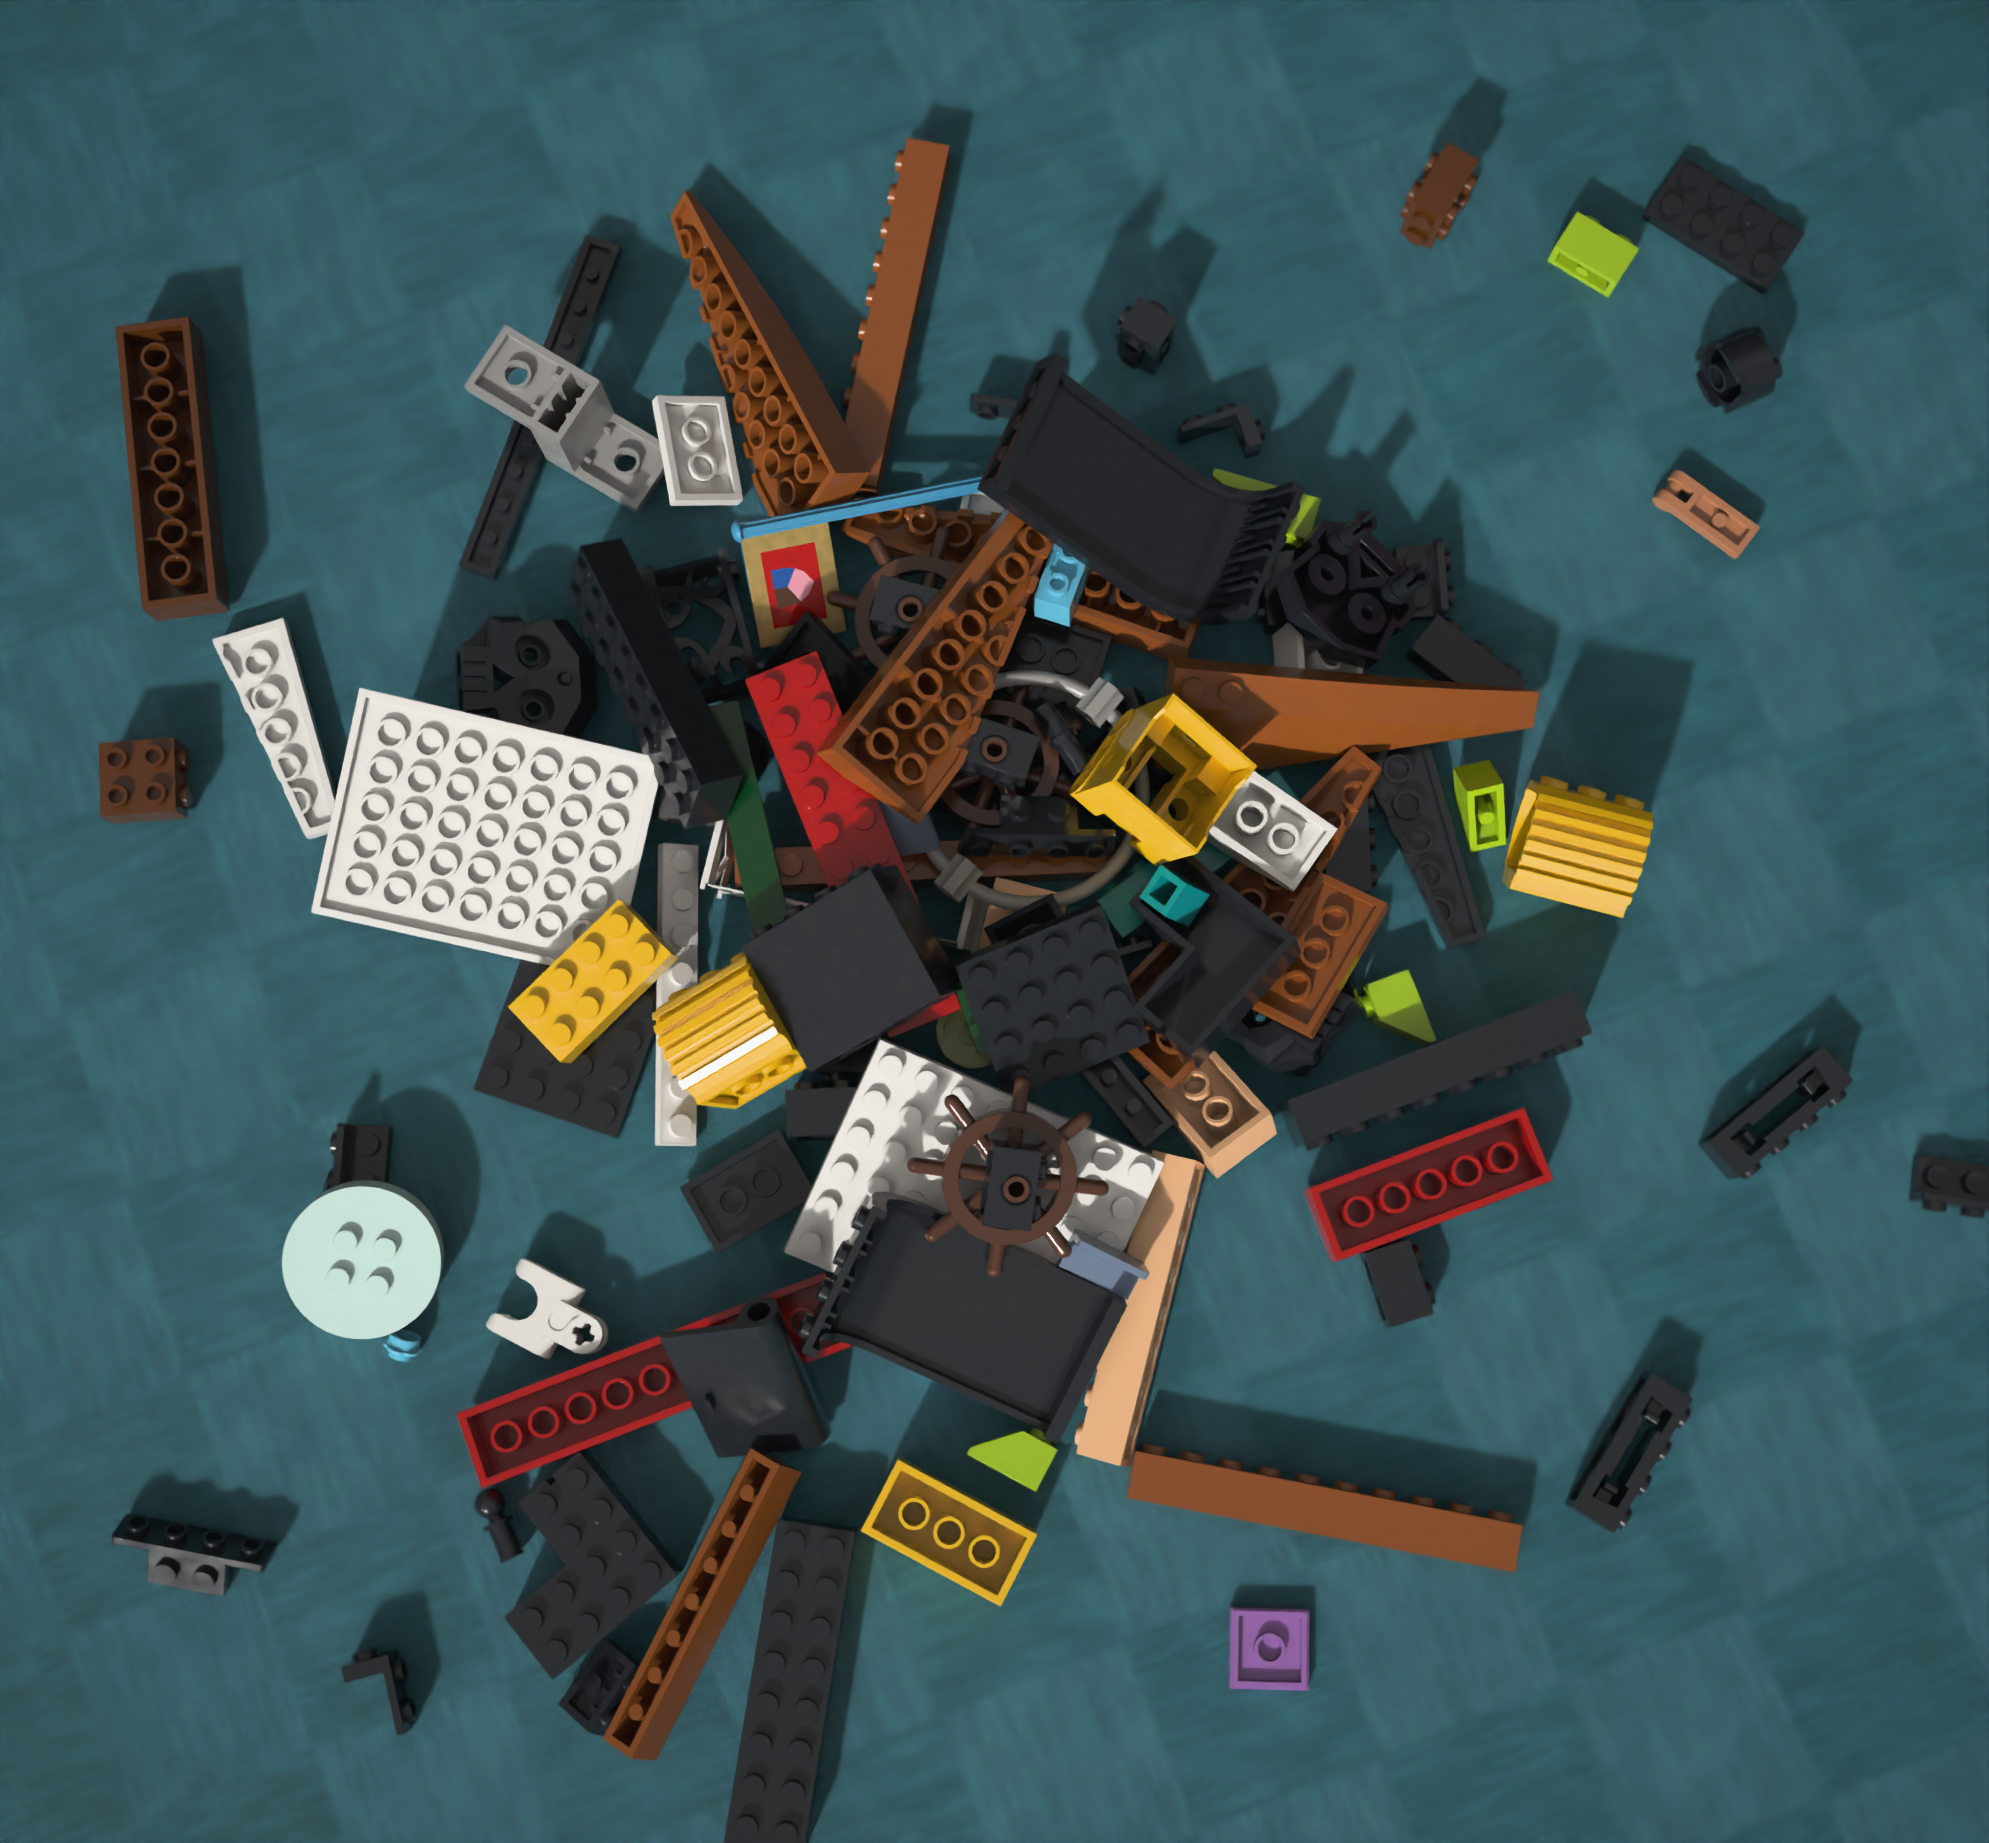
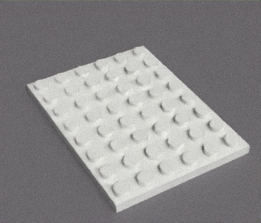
M359 688L311 913L552 965L616 901L620 899L631 906L658 788L654 766L649 756L644 753L375 690Z
M880 1037L787 1241L784 1252L834 1273L837 1265L833 1264L834 1257L842 1241L849 1243L855 1229L851 1228V1223L859 1206L863 1205L866 1207L872 1194L875 1192H889L902 1195L948 1213L950 1209L943 1195L941 1176L912 1173L907 1168L908 1160L912 1157L943 1160L949 1143L961 1129V1126L944 1105L946 1096L950 1094L958 1096L975 1118L989 1111L1011 1109L1013 1095ZM1029 1101L1027 1103L1026 1111L1044 1118L1056 1129H1059L1070 1120ZM1086 1127L1067 1142L1075 1160L1077 1177L1104 1180L1109 1185V1191L1104 1196L1075 1193L1067 1213L1056 1227L1067 1241H1069L1074 1229H1077L1123 1252L1165 1162L1163 1159ZM1008 1128L992 1131L987 1136L990 1139L1006 1141ZM1023 1130L1022 1143L1037 1145L1043 1141L1038 1135ZM973 1144L965 1154L962 1163L986 1166V1159ZM1053 1152L1047 1157L1046 1173L1058 1175L1057 1160ZM959 1178V1189L963 1201L983 1186V1181ZM1037 1188L1036 1196L1041 1197V1207L1043 1209L1052 1199L1055 1190ZM979 1209L974 1212L976 1216L979 1214ZM1044 1236L1016 1245L1057 1264L1060 1258Z

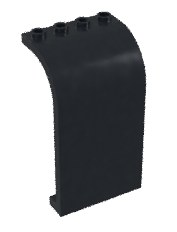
M1057 352L1037 361L977 489L1125 594L1154 611L1181 621L1201 625H1224L1250 618L1259 606V596L1264 584L1272 576L1273 563L1278 552L1286 543L1287 530L1291 521L1300 510L1299 502L1305 489L1295 481L1268 490L1250 491L1229 487L1211 480L1191 468L1065 374L1063 371L1068 361Z
M889 1192L873 1193L867 1206L860 1205L852 1220L851 1228L855 1230L849 1243L842 1241L836 1252L833 1264L837 1265L831 1279L825 1277L817 1291L815 1300L819 1301V1304L814 1314L807 1313L802 1321L797 1334L802 1337L801 1352L816 1358L820 1350V1341L823 1340L838 1341L859 1347L1042 1430L1044 1438L1058 1444L1127 1307L1125 1299L1016 1245H1006L1002 1273L997 1277H992L987 1273L990 1250L989 1242L970 1234L960 1224L939 1240L930 1242L925 1238L926 1229L947 1213L902 1195Z

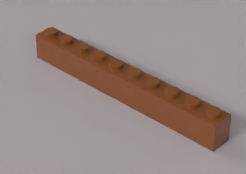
M907 137L905 150H898L895 172H899L897 184L891 183L888 205L892 206L890 217L884 216L882 221L880 238L885 239L882 251L877 250L875 254L873 272L877 273L875 285L869 284L866 306H870L868 319L862 318L860 322L858 340H863L860 353L854 352L851 364V374H855L853 387H846L843 407L848 408L844 423L871 471L856 492L858 495L879 496L948 175L950 145Z
M960 840L940 841V848L950 861L958 853L957 847ZM812 846L774 848L784 892L822 891L828 887ZM925 852L900 857L912 887L935 886L933 883L941 872L935 867ZM734 853L735 888L743 891ZM1010 855L966 856L983 872L982 876L977 880L980 884H994L996 877L1019 883L1087 880L1104 867L1113 857L1112 855L1093 859L1087 856H1065L1062 858L1028 855L1022 858Z
M1144 1443L1143 1450L1134 1449L1126 1489V1497L1129 1499L1516 1573L1523 1525L1511 1521V1513L1489 1509L1488 1516L1473 1514V1506L1450 1502L1449 1509L1434 1506L1435 1499L1412 1495L1410 1502L1396 1499V1491L1376 1487L1373 1488V1494L1358 1492V1484L1335 1480L1334 1487L1319 1484L1320 1477L1297 1473L1295 1480L1281 1477V1469L1258 1465L1257 1472L1242 1469L1243 1462L1220 1458L1219 1465L1204 1462L1205 1455L1189 1451H1182L1180 1458L1166 1455L1167 1448Z

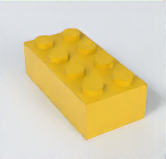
M619 899L518 996L508 1008L559 1062L571 1064L680 957L628 903Z
M900 1456L861 1529L863 1533L1000 1607L1038 1535L1036 1529Z

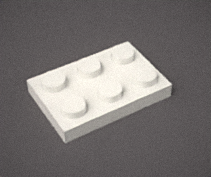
M657 395L652 400L670 506L739 505L743 501L725 397Z

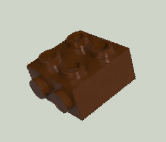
M1449 142L1441 154L1436 151L1432 154L1424 169L1425 173L1420 182L1416 181L1405 200L1407 203L1400 214V217L1404 219L1400 233L1405 235L1410 243L1416 246H1424L1431 250L1437 239L1445 240L1454 224L1455 217L1466 206L1472 195L1471 191L1479 179V176L1474 174L1480 161L1478 158Z
M174 737L98 743L101 818L113 824L188 818V807L192 806L193 796L191 787L187 785V770L191 769V754L186 745Z

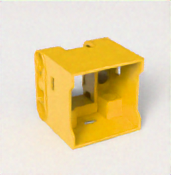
M1172 693L1139 708L1128 710L1117 721L1071 786L1069 794L1093 815H1107L1132 836L1129 845L1154 866H1158L1165 862L1195 855L1200 851L1208 839V832L1236 791L1249 779L1257 765ZM1152 757L1171 774H1174L1169 783L1163 785L1150 806L1147 807L1129 792L1128 788L1149 758ZM1170 804L1175 808V819L1169 814L1168 807Z

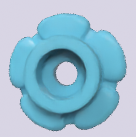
M400 1329L389 1335V1339L383 1342V1346L389 1351V1357L397 1361H410L412 1357L418 1356L422 1350L419 1346L421 1337L409 1330Z

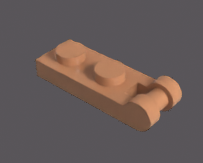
M1674 470L1667 479L1668 485L1665 489L1658 490L1652 498L1653 503L1659 509L1670 512L1735 560L1761 528L1680 470ZM1680 492H1684L1690 497L1686 503L1677 498Z

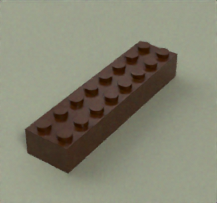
M189 317L115 326L142 610L156 621L230 611L203 334Z

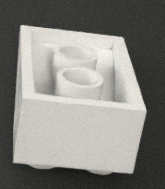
M1253 771L1249 779L1236 791L1208 832V839L1206 841L1226 855L1294 892L1335 834L1337 828Z

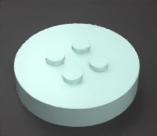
M373 1180L343 1183L326 1190L313 1199L292 1225L287 1235L282 1255V1271L286 1289L299 1311L310 1322L326 1332L352 1339H371L389 1335L415 1320L432 1299L440 1281L444 1265V1246L441 1232L426 1206L411 1193L400 1187Z

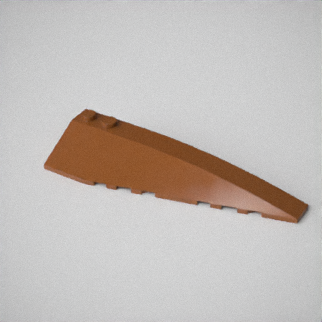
M684 191L670 215V219L682 257L691 261L690 283L693 290H700L704 303L699 308L703 323L710 322L714 336H711L708 340L726 394H732L733 410L731 413L735 425H742L746 438L742 448L746 459L753 460L756 472L751 476L770 517L847 502L854 497L871 473L808 356L768 293L691 191Z
M1169 656L1163 697L1174 693L1257 765L1255 770L1340 758L1353 746L1366 754L1533 728L1540 691L1537 689ZM1154 760V768L1165 769Z

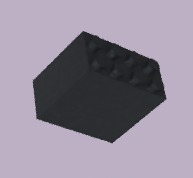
M878 863L869 868L865 865L846 876L849 882L838 887L832 885L814 895L816 902L805 907L801 904L790 909L782 915L784 921L773 926L771 923L752 932L750 935L753 940L741 947L809 1072L842 1060L962 990L953 966L897 865L882 867L881 863Z

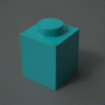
M1160 864L1140 895V898L1165 917L1189 927L1210 894L1184 875Z

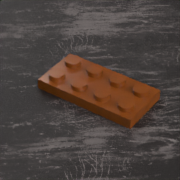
M1319 872L1311 885V891L1287 930L1297 939L1301 954L1252 1008L1311 1039L1316 1035L1389 909L1386 902L1322 872Z

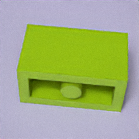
M1577 211L1556 243L1547 261L1609 298L1633 261L1639 248L1634 246L1632 241L1626 236L1614 234L1604 228L1596 218L1583 215Z

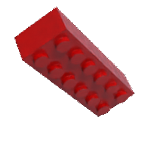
M1523 1107L1307 1188L1303 1192L1331 1262H1338L1552 1181L1553 1177L1526 1110Z

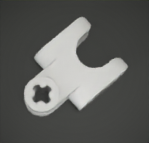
M520 1259L516 1266V1273L521 1279L526 1280L534 1287L538 1296L536 1309L528 1318L522 1320L503 1313L492 1314L486 1322L487 1328L528 1351L549 1360L558 1344L579 1354L596 1353L602 1350L609 1338V1328L606 1322L578 1306L587 1289L537 1262ZM592 1326L590 1333L595 1336L594 1340L582 1343L584 1336L579 1333L580 1329Z

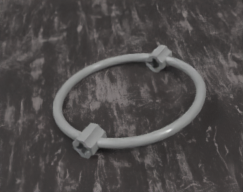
M1018 670L998 673L994 682L996 684L994 690L1017 685H1035L1069 693L1081 699L1074 709L1087 722L1098 728L1106 720L1114 727L1123 716L1116 707L1123 700L1124 696L1114 685L1100 677L1090 688L1077 680L1060 674L1036 670ZM1146 763L1134 780L1135 797L1149 807L1150 781ZM1126 833L1113 857L1093 876L1070 889L1053 893L1058 905L1064 907L1092 895L1110 882L1126 865L1135 851L1129 845L1132 836ZM940 846L937 850L925 852L931 862L941 872L933 884L944 895L958 904L968 894L996 907L1020 910L1047 896H1021L996 891L977 882L983 872L969 859L959 853L950 861Z

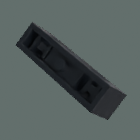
M1824 1046L1811 1049L1698 1145L1728 1180L1740 1177L1746 1180L1760 1170L1762 1165L1759 1161L1768 1153L1774 1156L1791 1143L1787 1137L1794 1131L1799 1129L1800 1132H1803L1819 1119L1816 1113L1825 1105L1831 1108L1847 1096V1092L1844 1089L1854 1081ZM1805 1074L1808 1075L1804 1080L1796 1083ZM1795 1089L1802 1097L1808 1094L1812 1095L1816 1091L1815 1089H1817L1818 1092L1810 1099L1795 1104L1758 1137L1755 1138L1749 1130H1746L1744 1132L1740 1131L1735 1135L1734 1139H1730L1741 1128L1752 1126ZM1755 1143L1747 1152L1744 1151L1748 1146Z
M1642 1372L1565 1502V1505L1608 1532L1615 1533L1617 1528L1622 1529L1631 1517L1632 1509L1629 1507L1636 1495L1641 1496L1651 1483L1652 1476L1649 1473L1656 1461L1661 1462L1668 1454L1672 1445L1669 1439L1675 1428L1680 1429L1688 1420L1691 1409L1688 1406L1693 1398L1655 1374ZM1640 1417L1649 1424L1651 1422L1655 1425L1652 1430L1647 1429L1618 1477L1616 1483L1619 1484V1487L1609 1481L1605 1482L1602 1480L1605 1474L1611 1476L1643 1422L1638 1418Z

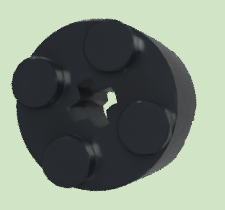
M1758 326L1742 327L1701 345L1695 354V362L1698 360L1701 362V371L1696 372L1699 387L1704 397L1714 408L1719 406L1725 408L1724 413H1731L1770 395L1775 388L1776 379L1781 378L1783 373L1781 363L1772 356L1765 342L1764 333Z

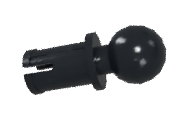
M494 1488L483 1489L476 1496L474 1502L475 1511L479 1516L488 1519L490 1525L484 1527L483 1530L484 1532L489 1531L499 1555V1561L503 1563L523 1554L524 1550L510 1521L514 1519L513 1515L507 1517L503 1515L506 1505L504 1495L501 1491Z

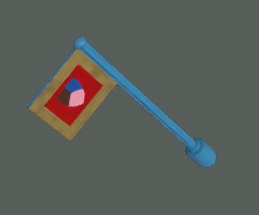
M983 475L738 523L737 520L734 521L731 526V533L734 540L741 544L759 647L766 648L780 645L805 611L814 612L833 633L846 631L843 608L830 605L827 601L829 592H840L828 522L981 492L977 488Z

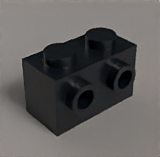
M1139 297L1133 307L1130 305L1125 307L1117 321V325L1120 326L1115 336V339L1118 340L1117 355L1120 356L1121 361L1133 369L1141 368L1154 376L1173 346L1178 319L1170 315L1167 309L1159 302L1154 300L1147 301Z

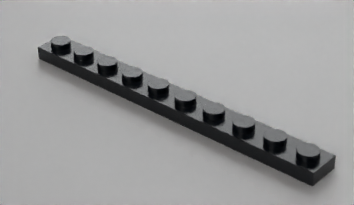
M587 234L543 345L544 348L576 367L580 364L622 254L620 245ZM516 420L509 433L459 563L462 570L495 581L499 575L544 457L531 430Z

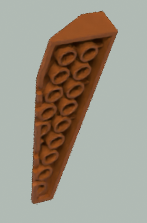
M922 505L921 508L903 507L847 518L841 527V533L867 545L872 537H879L884 542L890 555L899 559L914 555L929 556L937 529L946 527L950 531V539L944 561L958 568L1002 513L992 512L991 515L974 514V510L958 509V512L937 510L936 506ZM1048 558L1044 559L1037 576L1039 580L1034 593L1030 594L1025 608L1034 611V595ZM1093 570L1089 574L1071 622L1111 635L1113 642L1168 660L1169 656L1190 658L1202 627L1201 624L1171 618L1144 606Z
M1005 510L902 638L817 750L816 754L844 778L914 823L920 824L965 762L969 752L967 748L971 736L976 734L982 720L979 717L982 714L987 699H990L996 686L994 684L1000 667L1004 666L1027 610L1025 606L1031 593H1034L1039 580L1037 576L1044 559L1048 558L1052 549V541L1008 510Z
M1353 746L1299 801L1336 827L1337 831L1294 892L1241 862L1222 880L1287 931L1311 891V885L1319 872L1323 873L1380 776L1382 768L1357 747ZM1164 940L1127 977L1136 1003L1180 956V953ZM1144 1024L1150 1042L1126 1053L1169 1089L1174 1091L1196 1066L1175 1050L1169 1040L1166 1042Z

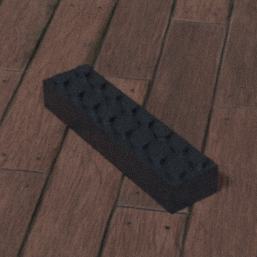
M622 538L580 545L577 560L573 563L571 583L566 590L568 603L571 608L576 609L581 619L582 631L586 637H590L595 647L597 662L600 666H604L609 676L611 690L615 695L619 696L624 706L626 720L630 725L634 726L639 736L640 748L645 755L649 756L654 766L655 778L659 785L664 786L669 796L672 813L675 816H679L685 829L726 820L743 773Z
M1573 990L1291 1098L1279 1105L1295 1148L1305 1145L1308 1152L1333 1142L1332 1134L1339 1131L1342 1137L1345 1138L1370 1128L1368 1123L1370 1119L1376 1118L1378 1124L1384 1123L1406 1114L1403 1107L1411 1104L1413 1111L1442 1100L1439 1093L1446 1091L1448 1097L1476 1087L1475 1079L1481 1077L1485 1084L1513 1073L1511 1068L1513 1064H1516L1518 1070L1549 1059L1547 1051L1551 1050L1555 1057L1583 1046L1582 1038L1592 1034V1030L1577 994Z
M783 1515L777 1519L724 1843H807L857 1527Z

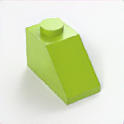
M1490 760L1454 767L1455 802L1468 850L1471 853L1506 845L1504 783Z
M1409 969L1367 984L1360 989L1363 995L1359 997L1361 1009L1366 1018H1372L1374 1025L1421 1046L1429 1045L1437 1040Z
M1033 1426L1031 1432L1020 1429L972 1444L967 1451V1455L1036 1492L1058 1449L1051 1444L1052 1441L1043 1437L1042 1430Z

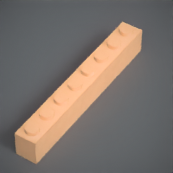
M1155 1150L1152 1151V1155L1163 1159L1165 1163L1123 1251L1143 1261L1149 1271V1275L1146 1280L1139 1278L1128 1300L1125 1299L1127 1307L1096 1367L1097 1373L1094 1384L1091 1383L1086 1391L1085 1406L1088 1409L1085 1421L1079 1423L1075 1434V1444L1078 1445L1076 1454L1126 1467L1131 1465L1205 1165L1197 1160Z

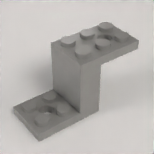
M506 324L464 385L467 392L528 427L547 460L639 514L665 474L659 439L615 414L600 380ZM524 369L528 372V375L523 383L514 385L508 382V376L513 370ZM626 455L634 457L636 464L632 470L623 472L617 469L616 465L621 457Z

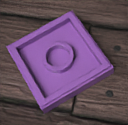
M1230 1606L1229 1688L1309 1691V1609Z

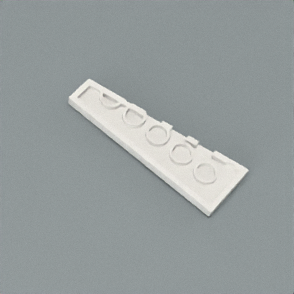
M280 618L212 639L230 680L233 681L239 693L240 701L250 716L256 729L255 732L271 760L272 768L284 788V793L305 837L310 840L327 835L336 793L287 621L284 618Z

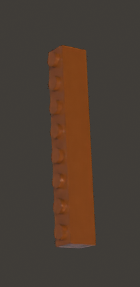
M750 1448L603 1737V1740L631 1759L657 1760L777 1523V1519L780 1517L802 1473L772 1454Z

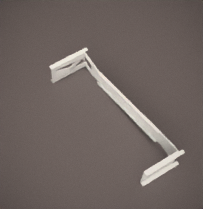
M725 820L717 821L715 824L699 889L705 890L707 883L708 886L718 890L716 898L722 899L723 894L745 898L743 891L727 888L734 860V849L728 823ZM725 835V856L719 864V859ZM722 874L720 886L715 885L720 875ZM968 895L957 942L937 938L939 943L957 949L971 950V953L977 951L988 903ZM785 898L788 908H794L801 904L804 907L809 905L808 903Z

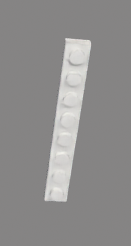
M672 843L658 845L657 934L680 958L657 979L656 1010L669 1001L668 997L672 993L698 984V845ZM656 1033L655 1146H695L697 1125L696 1100L688 1090H683L678 1083L680 1082L679 1078L672 1074L669 1061H665L662 1055L664 1053L663 1048L658 1045L657 1039H659V1036Z

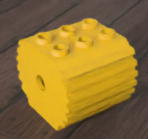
M1544 775L1541 776L1540 782L1530 780L1525 788L1524 796L1515 818L1504 863L1502 882L1509 889L1623 918L1627 906L1630 905L1633 899L1632 895L1636 891L1637 882L1643 870L1642 866L1646 860V852L1650 844V834L1654 824L1653 813L1643 809L1645 802L1631 797L1616 794L1614 801L1605 799L1607 793L1599 789L1579 785L1577 791L1568 789L1569 783Z
M744 952L732 957L730 960L731 964L723 969L713 970L702 975L699 978L700 982L693 987L672 993L668 997L669 1001L652 1013V1020H656V1025L653 1026L654 1032L659 1036L657 1042L664 1051L662 1055L665 1061H669L672 1074L679 1078L680 1082L678 1083L683 1090H688L697 1105L737 1109L807 1068Z

